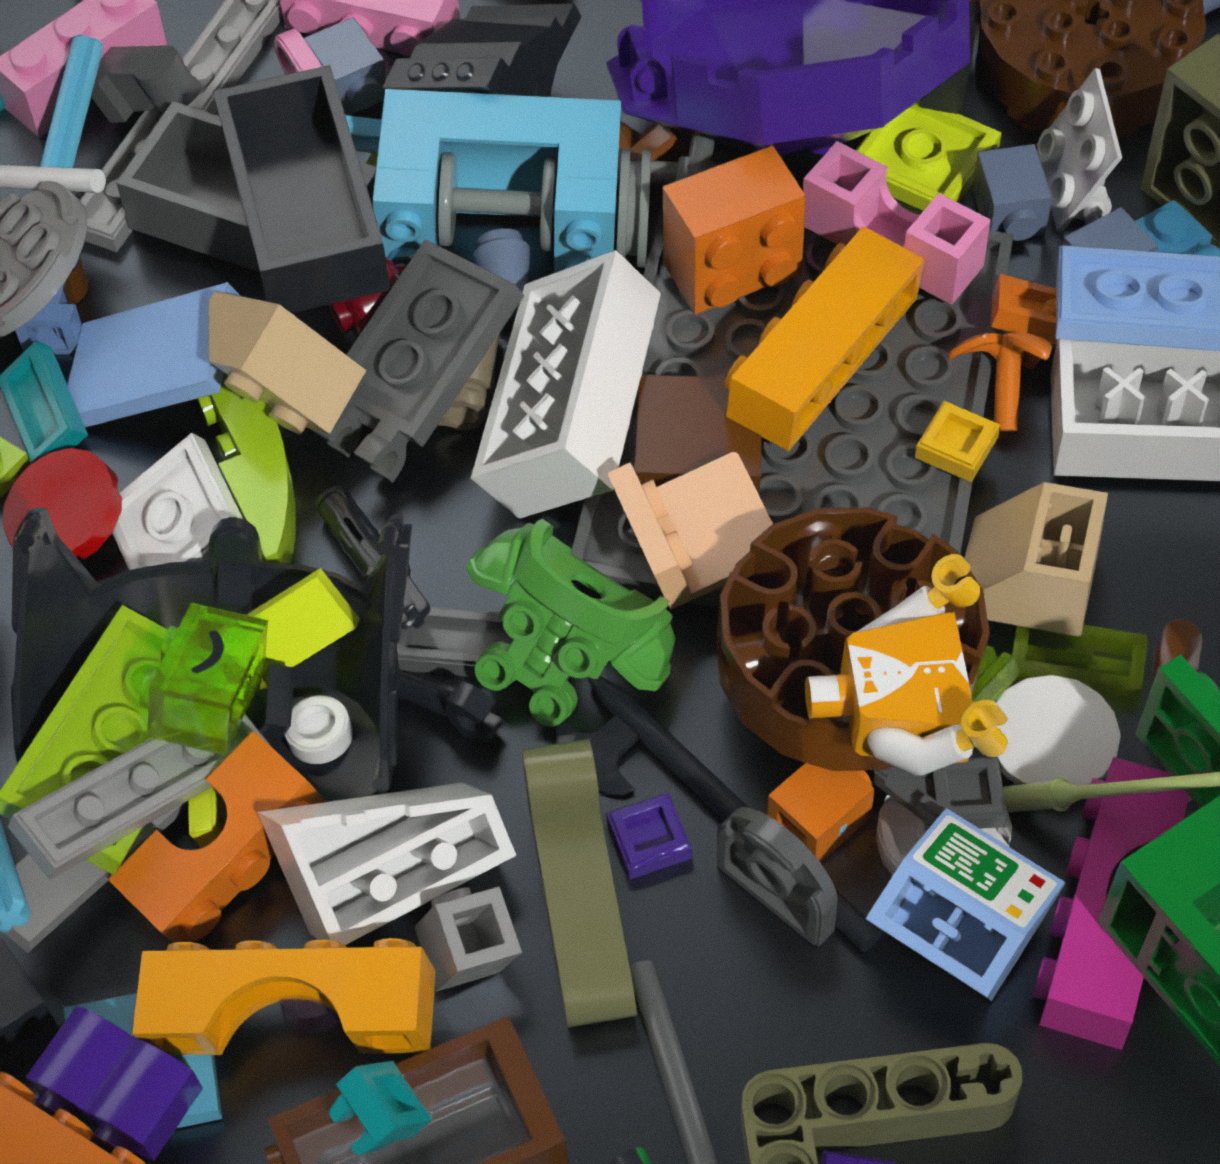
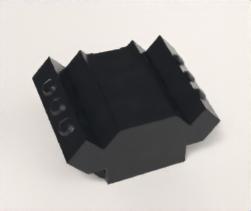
M575 4L471 6L465 19H452L416 44L410 58L396 59L382 89L384 91L385 89L550 97L558 63L582 16Z

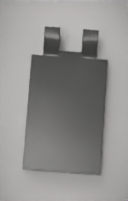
M424 240L347 353V356L364 368L366 372L330 434L311 430L328 440L326 444L332 449L349 458L360 441L362 425L370 428L373 432L365 437L354 454L371 465L370 469L376 474L393 483L405 463L408 441L410 440L421 447L424 446L525 295L514 283L428 240Z

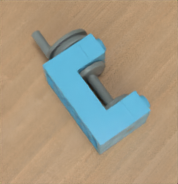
M385 89L373 193V210L382 237L385 257L394 264L403 262L407 266L424 240H428L438 246H450L454 238L456 213L540 217V246L542 250L552 252L554 239V273L614 251L615 223L618 220L617 252L624 258L625 255L637 256L636 268H645L650 184L668 185L675 182L678 162L651 161V150H642V161H630L631 149H622L619 196H617L621 101Z

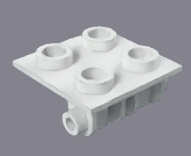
M1094 68L1081 87L1072 93L1065 108L1052 125L1043 131L1037 143V152L1052 195L1051 209L1056 231L1060 233L1064 231L1073 218L1084 220L1088 225L1109 214L1112 209L1106 187L1103 185L1107 176L1122 159V154L1101 72L1097 68Z

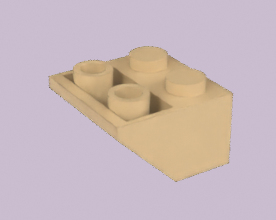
M1043 482L975 517L964 559L971 565L970 570L984 591L988 620L1081 637L1100 546L1108 493Z

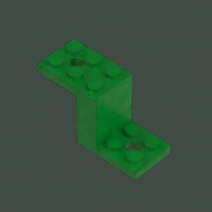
M1181 654L1158 669L1135 733L1137 738L1171 776L1220 772V691L1208 675L1203 672H1197ZM1220 786L1186 789L1187 794L1196 802L1200 809L1120 862L1097 923L1220 1066Z

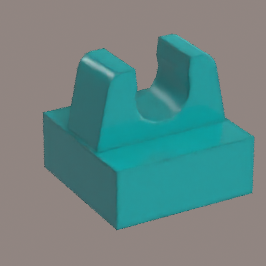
M393 1061L356 1066L336 1084L341 1091V1095L329 1111V1115L334 1123L347 1121L357 1116L365 1129L361 1138L350 1146L355 1155L377 1152L395 1141L413 1138L432 1121V1118Z

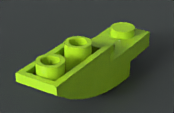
M223 373L220 393L195 399L206 425L210 426L217 423L222 432L221 435L216 436L219 450L224 459L223 462L218 463L220 472L243 519H246L256 527L260 536L262 560L264 562L292 564L296 536V507L291 474L278 424L269 416L272 411L270 405L261 399L258 402H252L246 398L241 400L237 393L224 384L228 375Z

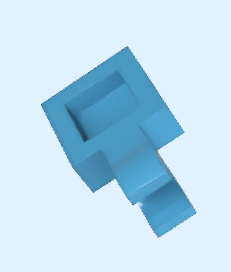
M1175 200L1135 221L1158 245L1157 252L1220 257V249L1211 244L1212 234Z

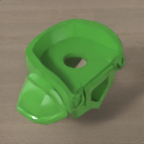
M541 519L535 524L527 523L522 528L508 529L501 533L487 546L477 549L466 565V569L474 583L500 594H508V598L498 616L503 621L506 633L514 639L512 644L503 641L491 643L481 653L475 664L477 680L485 688L494 691L502 690L515 680H518L534 691L529 703L530 712L534 719L545 726H556L569 717L577 705L578 697L575 688L567 681L568 678L571 676L579 679L586 677L598 679L609 661L638 690L657 691L670 674L671 665L669 661L674 648L675 635L670 624L673 616L666 610L670 602L669 600L660 595L659 598L653 601L635 589L630 591L574 555L569 546L552 535L553 526L544 519ZM571 580H577L599 594L601 599H594L580 592L574 587Z

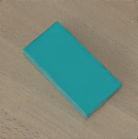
M35 340L0 375L1 390L31 464L48 453L75 448L88 436L51 346Z

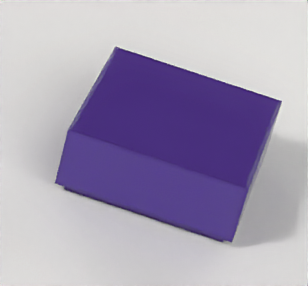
M669 792L606 812L608 828L629 880L692 859V846Z

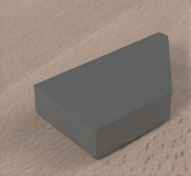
M998 756L969 758L968 762L954 763L921 776L913 775L895 766L886 770H873L874 784L929 826L948 808L979 829L1005 827L1007 814Z

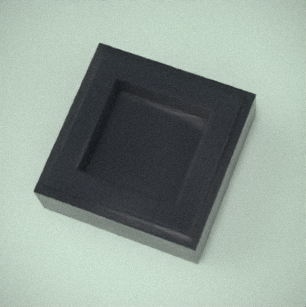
M270 663L253 691L251 722L275 750L291 726L295 672H292L293 667Z

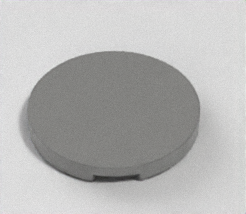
M41 182L37 190L21 198L15 193H11L0 201V337L24 325L49 303L70 275L84 245L87 232L86 209L81 200L57 182Z

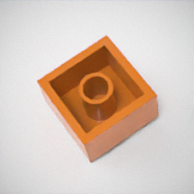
M773 145L663 186L664 266L694 315L714 307L728 306L740 297L768 286L782 285L792 277L802 274L806 195Z

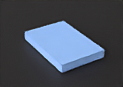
M1059 246L1056 280L1055 339L1220 351V257Z
M227 282L83 323L67 386L84 426L88 427L220 393L224 372L209 362V300L214 291L239 296L236 290Z

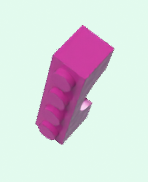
M1113 757L1106 781L1092 778L1091 784L1171 777L1169 772ZM1185 790L1086 799L1082 817L1094 820L1090 839L1076 836L1066 872L1067 876L1079 879L1074 899L1060 895L1049 934L1050 936L1062 939L1058 958L1056 960L1043 956L1032 996L1046 1001L1040 1026L1122 1050L1133 1022L1144 977L1097 921L1120 862L1184 819L1189 795Z

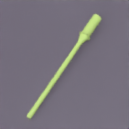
M1220 772L1080 786L1069 783L1065 778L1057 777L1052 779L1051 782L1004 786L1003 793L1008 813L1044 809L1066 811L1072 803L1081 799L1220 786Z

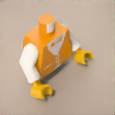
M950 554L944 556L936 563L931 575L932 583L935 586L933 589L924 585L898 605L859 631L848 636L845 640L841 675L806 677L805 681L806 707L809 718L848 716L852 746L856 753L861 756L876 757L916 776L931 773L954 763L968 762L975 747L982 755L997 757L1004 753L1008 744L1006 736L998 727H995L1005 724L1008 719L1000 707L991 700H980L973 703L955 612L945 613L944 605L948 602L957 607H967L973 605L980 595V586L972 577H966L954 585L957 579L967 575L971 569V565L961 555Z

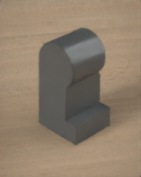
M174 46L110 47L99 63L91 97L110 123L126 122L134 111H155L159 109L162 113H165L172 101L188 106L198 96L201 84L188 71L183 58Z

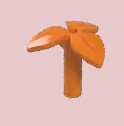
M1015 332L1004 335L985 333L975 335L959 344L949 352L948 359L950 361L959 355L979 351L988 352L995 358L996 379L993 422L1000 424L999 431H1018L1021 365L1030 370L1034 369L1040 359L1047 360L1049 358L1052 345L1045 338L1029 333Z

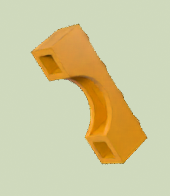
M394 938L381 939L374 942L373 947L347 948L344 944L332 940L308 941L302 949H278L275 945L267 942L243 941L236 944L235 950H209L206 946L198 943L175 942L167 946V951H142L132 1034L137 1039L149 1043L169 1055H222L237 1028L258 1010L281 1001L307 1000L322 1004L339 1015L344 1032L359 1053H422L431 1049L436 970L422 947H416L414 943L407 940Z

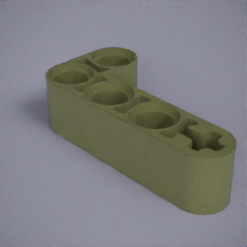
M590 739L523 749L521 751L528 805L567 1028L637 1016L630 966L601 819L598 781Z
M980 1043L775 1069L759 1073L747 1082L742 1092L740 1131L745 1163L818 1164L816 1152H823V1150L831 1151L964 1134L1001 1127L1010 1119L1022 1085L1021 1065L1017 1057L1009 1049L998 1044ZM986 1080L989 1089L992 1091H998V1093L987 1094L984 1084L978 1082L975 1083V1081ZM951 1083L953 1084L952 1097L958 1096L957 1101H951L949 1099ZM908 1086H918L925 1089L932 1096L933 1101L924 1106H913L906 1103L899 1096L898 1091ZM837 1095H848L855 1098L861 1104L862 1109L852 1115H840L834 1112L826 1102L831 1097ZM767 1104H778L786 1108L792 1117L778 1125L768 1124L761 1121L755 1115V1111Z

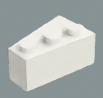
M463 782L257 812L309 933L318 940H332L344 945L516 856L492 794Z

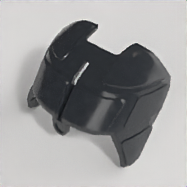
M35 508L28 511L19 524L13 539L11 621L13 631L17 634L14 678L11 683L14 751L17 764L122 605L212 653L213 643L209 636L210 631L220 632L317 571L318 568L306 565L264 562L262 560L260 536L256 527L246 519L228 517L221 519L213 526L208 544L210 561L171 562L136 568L96 582L58 536L48 508ZM392 515L389 518V522L382 529L378 550L383 555L364 586L338 573L323 570L360 619L354 630L300 662L292 670V672H295L292 707L308 697H332L346 708L352 724L353 737L349 747L341 756L327 763L310 764L299 760L291 752L285 735L275 749L279 755L316 789L326 802L383 794L390 789L394 767H397L399 695L397 642H400L412 534V524H403V515ZM222 655V657H221L220 659H222V660L228 662V661L225 659V657ZM240 678L237 705L251 721L253 692ZM228 687L222 695L221 699L227 697Z

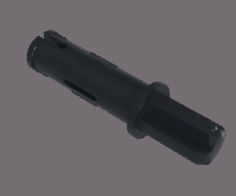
M340 485L333 486L319 495L315 506L342 546L344 552L364 577L362 583L364 586L383 555L378 550L380 534L347 489ZM408 565L401 629H407L411 626L415 629L420 628L425 624L424 618L431 612L429 602L410 577V565Z

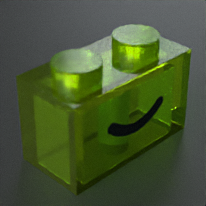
M191 603L180 626H170L166 632L159 668L150 667L143 679L139 705L142 708L148 709L147 737L227 755L265 670L268 620Z

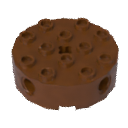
M980 0V19L974 41L975 73L986 93L991 91L996 99L1008 106V116L1026 129L1043 133L1045 129L1052 125L1067 105L1072 93L1081 87L1094 68L1100 69L1117 139L1122 140L1135 136L1140 126L1156 121L1167 69L1201 45L1206 33L1203 0Z
M869 507L816 508L768 527L750 544V551L736 563L733 572L730 571L720 595L716 636L719 684L742 724L780 754L831 771L886 770L894 767L876 757L861 756L853 750L848 716L809 718L805 697L806 677L841 675L846 638L898 605L924 585L933 589L935 586L932 583L931 575L934 566L944 556L950 554L960 555L956 549L935 534H932L930 539H928L917 530L898 525V516ZM970 570L967 575L957 579L954 585L966 577H972L977 583L978 581ZM981 586L979 598L973 605L957 607L950 602L944 605L945 613L955 612L971 696H973L990 634L984 591Z

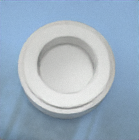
M312 696L299 701L292 707L291 726L286 732L285 738L295 757L306 763L322 764L338 758L347 750L353 737V728L347 710L342 703L328 696Z

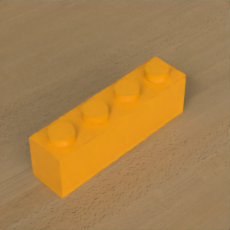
M864 226L847 245L839 243L828 257L821 275L815 281L808 279L802 284L793 300L792 308L782 319L774 317L768 323L761 335L758 347L749 357L741 355L733 363L725 380V388L729 390L726 417L760 434L763 438L789 452L915 302L918 296L925 258Z

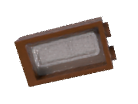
M509 1016L395 1064L432 1118V1121L413 1138L395 1141L377 1152L355 1155L350 1146L361 1138L365 1128L357 1116L347 1121L337 1123L332 1121L329 1111L341 1095V1091L338 1088L268 1118L277 1143L263 1148L269 1164H569L566 1140Z

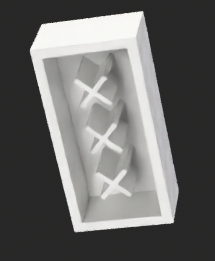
M616 250L532 281L524 286L523 294L525 296L519 303L471 479L518 518L610 492L614 489L607 473L619 468L661 295Z
M1057 339L1050 374L1054 475L1220 481V351Z

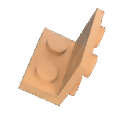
M731 452L656 487L653 480L641 485L631 462L607 473L664 598L670 601L668 604L670 610L724 586L730 571L733 572L736 563L750 551V544L768 527L773 525L739 454L736 452Z

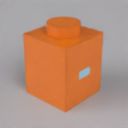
M805 763L768 795L767 815L791 831L806 845L819 862H822L871 818L874 788L865 770L831 771Z

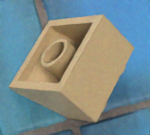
M214 291L209 300V362L228 375L224 384L238 395L252 402H258L259 399L266 402L273 408L269 414L270 418L292 432L302 434L306 427L330 434L366 370L280 304Z

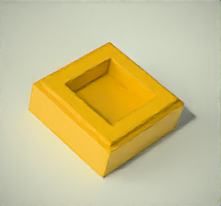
M943 401L916 445L915 458L972 482L998 438L1000 424Z

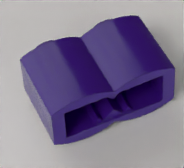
M77 1005L26 1076V1079L39 1095L34 1103L39 1109L50 1116H53L58 1109H63L80 1121L97 1128L93 1139L112 1153L116 1146H120L133 1154L136 1152L152 1161H155L203 1089L194 1071L153 1045L134 1038L103 1017Z

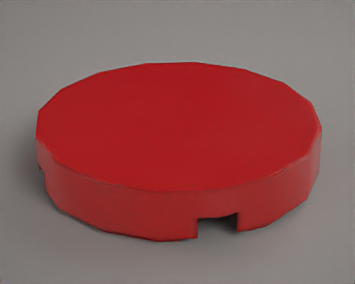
M74 448L51 452L35 461L13 483L4 503L2 527L9 544L13 547L14 535L28 511L35 508H48L58 536L76 557L80 556L82 559H85L95 553L113 533L122 512V496L118 493L117 482L119 483L116 473L92 452Z

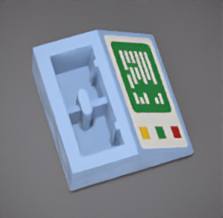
M946 808L902 860L867 915L866 920L992 1001L1066 883Z

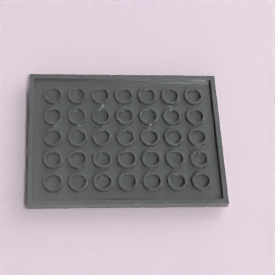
M662 202L643 275L661 295L642 375L726 378L733 363L741 355L749 357L758 347L761 335L768 323L774 317L782 319L792 308L793 300L802 284L808 279L815 281L821 275L828 257L837 244L804 227L802 274L792 277L782 285L768 286L740 297L728 306L714 307L694 315L664 266ZM989 231L984 266L952 305L919 288L915 302L789 452L761 436L760 490H757L773 524L816 508L869 507L898 516V525L917 530L928 539H930L932 534H935L956 549L959 554L961 553L972 482L916 459V445L943 401L981 417L984 415L993 356L988 352L979 351L959 355L949 361L948 354L959 344L975 335L997 333L998 329L991 327L992 292L1000 273L1007 275L1014 234ZM639 386L619 467L631 462L634 471ZM615 489L586 498L574 539L572 553L630 591L635 589L646 596L659 598L661 595L664 597ZM571 580L574 584L584 585L577 580ZM724 586L688 603L719 608L720 595Z

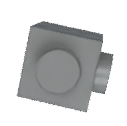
M500 887L474 894L471 893L470 888H461L442 894L431 900L432 908L414 926L420 945L436 970V992L497 974L522 953Z

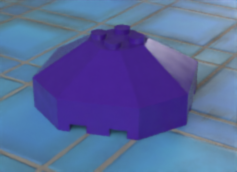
M640 0L643 26L630 25L619 33L617 38L618 55L607 61L606 67L618 100L621 101V108L624 114L692 135L709 137L714 139L715 142L750 151V154L772 145L781 159L787 154L807 151L814 154H826L836 141L844 143L884 127L970 63L969 0Z

